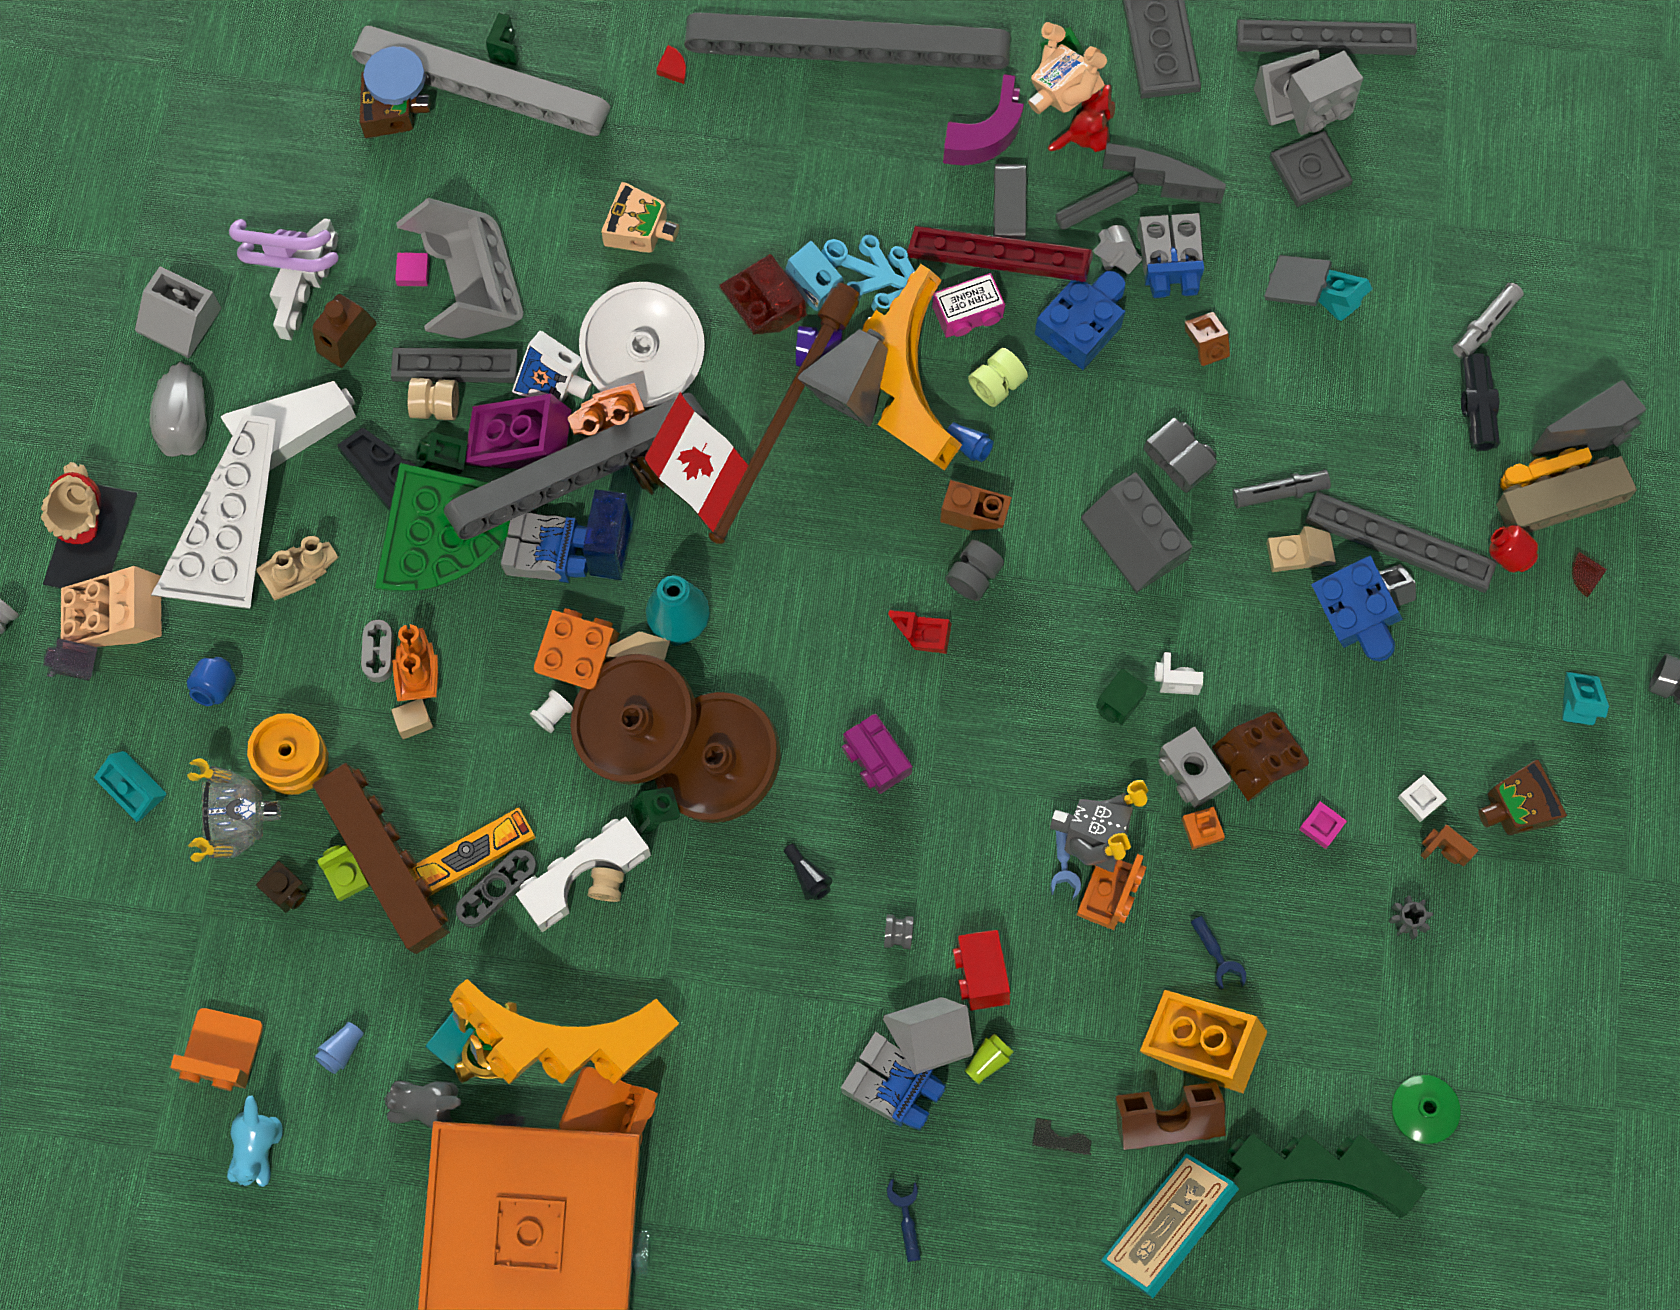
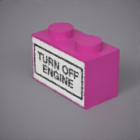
M989 273L935 292L932 307L947 338L953 335L956 337L966 335L973 328L981 325L987 327L996 324L1003 318L1005 303L992 274Z

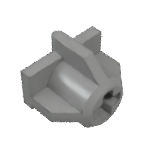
M1115 225L1099 233L1101 242L1093 251L1094 254L1101 257L1105 270L1110 271L1116 266L1130 274L1141 262L1142 258L1138 255L1128 230L1123 226Z

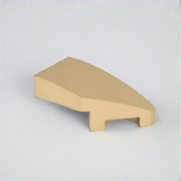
M638 631L609 646L605 659L613 660L624 655L645 654L664 661L670 641Z

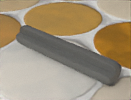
M1128 176L1056 213L1055 220L1061 229H1066L1137 193L1138 184L1134 177Z

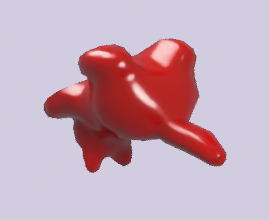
M1105 85L1102 91H1097L1091 95L1090 99L1082 102L1084 109L1075 116L1070 129L1048 146L1049 151L1059 150L1072 141L1081 148H1090L1095 152H1101L1106 149V144L1110 141L1109 128L1106 126V123L1115 114V102L1111 100V85Z

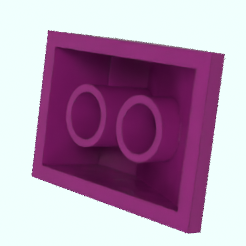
M551 393L473 406L465 464L468 466L520 469L566 448L570 425L567 417L571 415V409Z

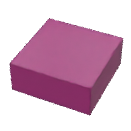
M397 253L395 276L397 286H428L430 264L428 253Z
M1319 802L1299 830L1327 849L1347 821L1325 804Z

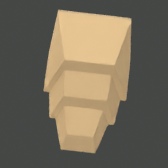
M315 536L305 537L301 542V547L295 548L293 546L286 551H278L272 556V559L256 568L258 575L274 601L316 583L315 580L327 572L326 569L338 559L336 552L329 542L319 543L320 539Z

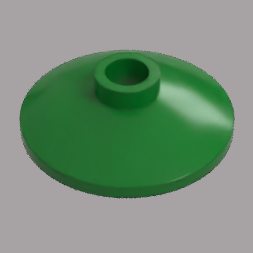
M1419 1075L1409 1078L1398 1087L1392 1099V1116L1396 1126L1407 1138L1417 1143L1435 1144L1448 1138L1459 1124L1461 1109L1458 1097L1446 1082L1437 1077ZM1425 1102L1433 1104V1114H1428L1424 1111L1423 1104Z

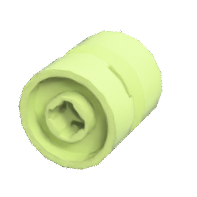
M1000 348L988 359V366L981 365L968 377L974 392L986 404L992 407L997 406L1009 395L1008 389L1015 390L1028 378L1027 371L1021 361L1005 348Z

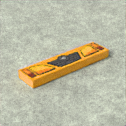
M517 808L416 863L417 866L412 869L418 879L422 876L425 878L433 891L431 895L536 837L520 808Z

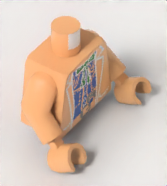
M1046 22L1042 27V36L1049 41L1048 45H1044L1040 66L1031 77L1037 93L1028 100V104L1038 115L1050 105L1062 113H1066L1081 102L1090 99L1091 95L1105 86L1097 70L1102 69L1107 63L1106 56L1099 49L1092 46L1087 48L1084 57L1063 44L1056 47L1057 43L1064 39L1065 30L1059 25Z

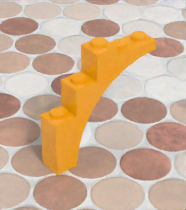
M920 264L918 269L909 276L907 285L900 295L892 301L887 314L883 315L876 310L872 317L866 320L862 331L867 333L869 329H872L885 338L883 344L888 349L880 389L893 397L894 400L891 405L884 409L877 425L945 471L962 444L944 429L932 413L921 385L918 372V343L921 325L929 302L942 280L929 268Z
M468 979L455 989L449 999L454 1011L461 1018L467 1019L472 1024L481 1041L493 1047L486 1060L489 1062L492 1072L497 1077L504 1078L508 1084H511L538 1059L541 1061L545 1072L550 1077L557 1079L561 1084L565 1083L590 1060L595 1064L597 1072L603 1078L609 1079L613 1084H616L661 1044L679 1025V1022L657 999L634 1014L614 1022L590 1027H562L533 1021L513 1013L494 1002Z

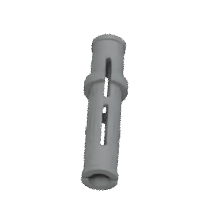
M1508 283L1476 321L1474 320L1468 325L1465 335L1453 346L1456 356L1462 359L1472 355L1482 343H1486L1491 338V332L1524 295L1523 290L1517 284Z

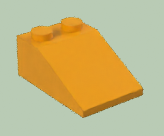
M1164 990L1140 1051L1147 1056L1209 1083L1217 1082L1218 1086L1244 1093L1265 1040L1267 1030L1257 1016Z

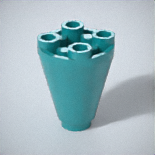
M676 575L667 576L661 580L649 597L645 610L647 624L653 634L669 640L670 644L675 646L682 645L698 637L706 628L710 619L708 600L703 592L682 577Z

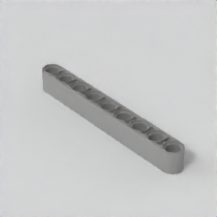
M372 26L363 27L352 51L353 58L366 65L370 57L381 49L392 46L406 48L414 52L421 60L426 76L424 82L426 85L590 136H598L611 108L607 101L598 96Z

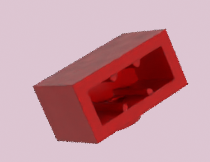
M998 930L958 936V948L952 949L955 969L961 968L963 979L958 980L961 1000H968L970 1011L1009 1005L1010 988Z

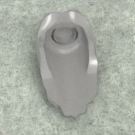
M181 361L176 365H172L169 373L164 374L157 381V388L153 393L150 409L152 436L160 450L166 456L171 457L181 454L189 456L196 454L205 442L207 427L205 417L206 404L202 385L203 378L193 372L190 365H186Z

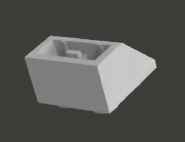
M1345 51L1291 75L1287 93L1296 126L1301 136L1311 131H1320L1326 124L1337 119H1346L1353 113L1363 77Z
M160 266L143 291L135 331L190 358L222 308L212 291Z

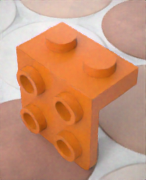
M564 608L563 613L552 610L534 664L535 672L582 688L594 689L597 685L609 645L617 643L620 633L612 628L613 623L594 618V621L590 622L581 619L582 613Z
M1137 854L1133 864L1118 860L1114 872L1095 866L1077 916L1112 930L1115 929L1118 921L1125 923L1135 897L1129 895L1130 891L1136 893L1147 868L1141 865L1144 856Z
M201 1008L197 1012L184 1056L174 1054L170 1068L180 1073L179 1079L199 1083L201 1078L213 1081L211 1086L223 1090L232 1091L233 1086L246 1089L262 1035L263 1024L255 1019Z
M588 1066L583 1067L559 1123V1128L565 1130L641 1134L642 1143V1132L647 1120L655 1110V1099L658 1093L647 1088L630 1085L621 1080L613 1084L609 1079L603 1078L596 1069Z

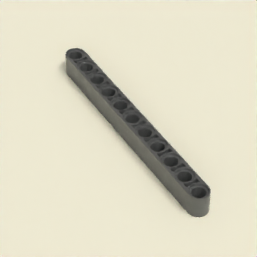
M692 13L687 16L684 46L691 52L706 54L1002 69L1009 64L1010 34L1005 30L993 28Z

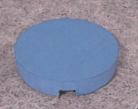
M393 46L381 49L372 55L365 65L363 74L366 87L373 98L390 105L403 104V101L409 98L412 100L418 96L424 87L426 77L422 62L414 52L403 47Z

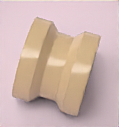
M593 868L591 871L593 885L588 888L587 895L596 900L619 902L621 899L619 885L624 881L625 874L609 868Z

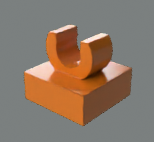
M1215 807L1184 815L1181 819L1192 850L1223 841L1225 838Z

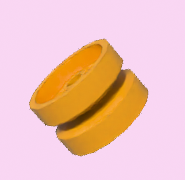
M276 714L264 719L253 730L248 741L247 756L252 769L272 790L284 795L300 794L312 789V784L321 779L328 768L329 753L324 740L305 718L295 714Z

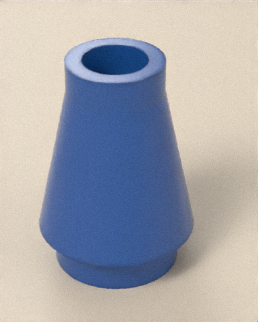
M953 422L947 429V432L962 444L959 450L971 461L983 462L989 456L994 441L989 438V434L961 426L956 422Z

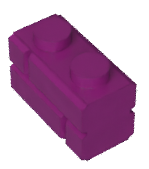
M877 714L871 715L843 734V742L845 744L841 748L851 763L854 761L858 762L863 770L859 774L869 789L875 787L877 792L882 794L912 774L911 763Z

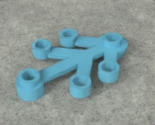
M865 235L859 244V250L863 255L871 257L875 264L873 265L848 255L847 247L843 242L835 239L827 241L821 252L834 268L841 265L871 277L860 282L851 281L846 284L860 293L858 301L863 294L890 285L900 289L890 294L878 293L874 297L871 304L873 311L877 310L882 314H886L892 301L900 295L907 285L909 276L915 271L907 258V251L902 247L895 246L890 250L886 259L879 248L878 239L872 235ZM894 255H898L901 259L895 258ZM891 266L899 268L903 276L895 274ZM878 301L883 302L886 306L880 305Z

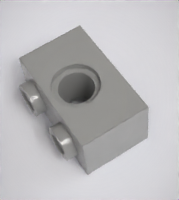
M1196 727L1191 728L1163 745L1158 754L1160 757L1158 759L1160 767L1167 776H1173L1178 784L1177 791L1184 802H1190L1194 809L1227 790L1232 782ZM1188 763L1195 764L1199 768L1200 774H1188L1184 769V765Z

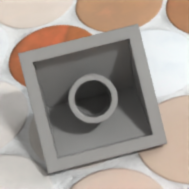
M1312 50L1260 66L1254 91L1271 126L1295 119L1287 93L1291 75L1320 62L1319 50Z
M940 997L887 1014L883 1018L914 1075L970 1057L974 1053L968 1007L963 1004Z

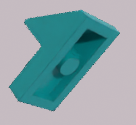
M1330 270L1326 279L1327 287L1323 288L1319 302L1337 320L1342 321L1361 305L1363 297L1373 289L1368 279Z
M1566 672L1562 710L1563 720L1594 725L1597 717L1606 718L1609 704L1600 678Z

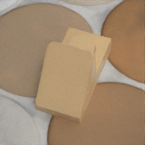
M1304 526L1299 535L1268 538L1266 542L1272 572L1329 566L1336 563L1329 532Z

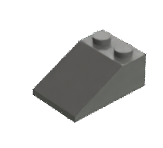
M1624 380L1548 426L1531 450V454L1534 457L1558 455L1570 448L1580 450L1588 447L1590 451H1599L1606 449L1612 444L1618 447L1631 438L1630 432L1640 426L1641 422L1639 419L1647 409Z

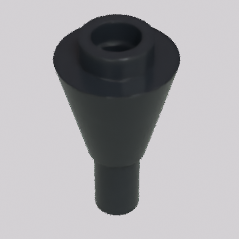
M795 844L787 846L784 849V853L794 866L805 899L820 900L825 897L831 890L832 878L808 859H805Z

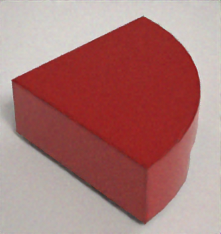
M667 45L656 68L657 75L685 84L687 73L684 58L675 48Z

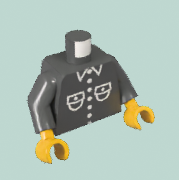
M1143 780L1133 781L1127 787L1128 795L1122 793L1110 800H1079L1074 815L1055 810L1050 829L1067 834L1064 850L1068 854L1077 857L1087 866L1096 865L1107 871L1114 872L1117 861L1123 859L1126 855L1125 850L1131 848L1127 833L1133 812L1132 803L1138 807L1144 806L1147 803L1148 797L1146 794L1148 793V788Z

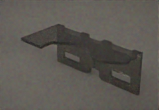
M1036 1118L1032 1142L1033 1147L1091 1156L1092 1142L1084 1134L1076 1133L1069 1137L1058 1136L1050 1128L1051 1120Z

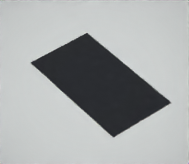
M96 484L101 493V510L98 516L96 537L91 542L84 544H71L58 538L42 585L63 588L112 573L138 493Z

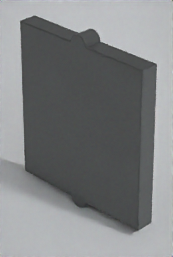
M1279 255L1273 273L1269 274L1270 282L1264 295L1265 300L1317 306L1323 288L1327 287L1326 279L1332 265L1331 261Z

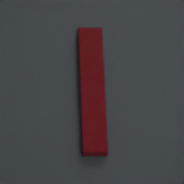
M920 226L914 227L907 250L909 258L1082 282H1086L1093 258L1092 249Z

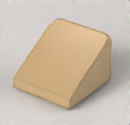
M417 699L391 709L402 739L433 728L423 699Z

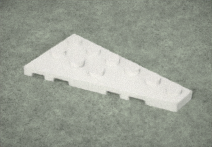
M248 414L243 415L151 596L250 609L276 419Z

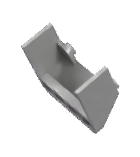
M427 198L396 223L399 229L421 234L426 252L431 256L445 260L456 302L424 325L425 331L465 339L512 326L522 319L523 309L500 228L490 215Z

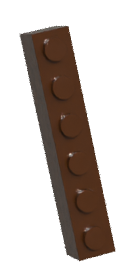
M344 763L312 784L407 950L417 955L448 935L450 931L445 924L449 921L448 916L439 904L434 906L429 897L433 891L425 878L422 876L418 879L412 868L417 866L414 858L407 849L402 851L397 841L401 839V836L391 822H385L381 815L385 812V809L377 796H370L366 786L369 785V781L360 768L355 770L347 763Z

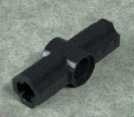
M1472 354L1468 357H1463L1461 360L1464 388L1461 395V410L1463 416L1467 417L1471 449L1488 451L1498 448L1500 444L1497 423L1499 393L1497 388H1493L1490 357L1484 354Z

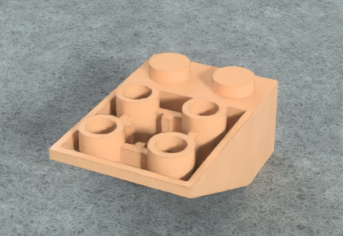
M132 566L61 588V649L137 644L161 637V597L151 596L161 576Z

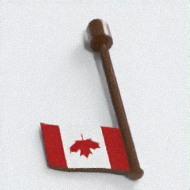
M838 283L836 288H831L818 313V317L822 319L820 322L822 327L749 464L743 460L723 435L693 410L682 393H678L643 459L655 476L695 511L712 532L708 534L712 542L716 544H724L726 542L724 538L805 387L797 378L804 370L820 359L833 332H837L838 329L845 330L859 305L858 298L860 293L844 283Z

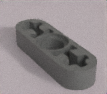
M526 850L513 851L461 898L456 906V915L460 922L466 927L476 928L481 926L520 890L519 887L526 880L535 876L537 862L533 855ZM519 859L524 862L528 859L529 861L526 864L528 871L525 873L521 870L517 871L512 876L517 882L512 885L508 877L502 872L507 870L510 875L517 868L515 861ZM501 880L506 884V890L502 896L492 897L488 894V886L492 881ZM482 892L484 898L492 905L487 908L483 902L477 908L478 917L475 919L472 916L465 918L467 914L466 906L469 904L472 907L477 906L481 902L477 895Z

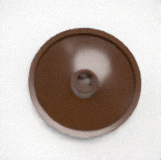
M630 654L615 658L603 665L596 687L592 690L581 687L575 699L571 714V735L574 747L585 765L607 780L620 784H640L651 781L670 770L686 752L696 725L695 698L685 677L662 659L645 654Z
M708 693L695 698L696 725L686 752L670 770L655 778L658 789L672 787L679 812L686 817L700 822L719 823L733 820L748 813L763 800L776 779L780 765L781 748L774 724L768 715L755 703L733 693Z

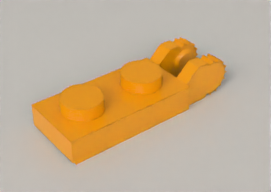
M1588 447L1580 450L1570 448L1561 452L1558 457L1549 460L1546 457L1538 458L1532 461L1528 467L1521 463L1515 464L1504 472L1499 483L1501 485L1500 488L1505 490L1517 484L1525 487L1545 475H1550L1553 478L1562 475V472L1574 466H1580L1581 469L1585 468L1589 464L1592 455Z

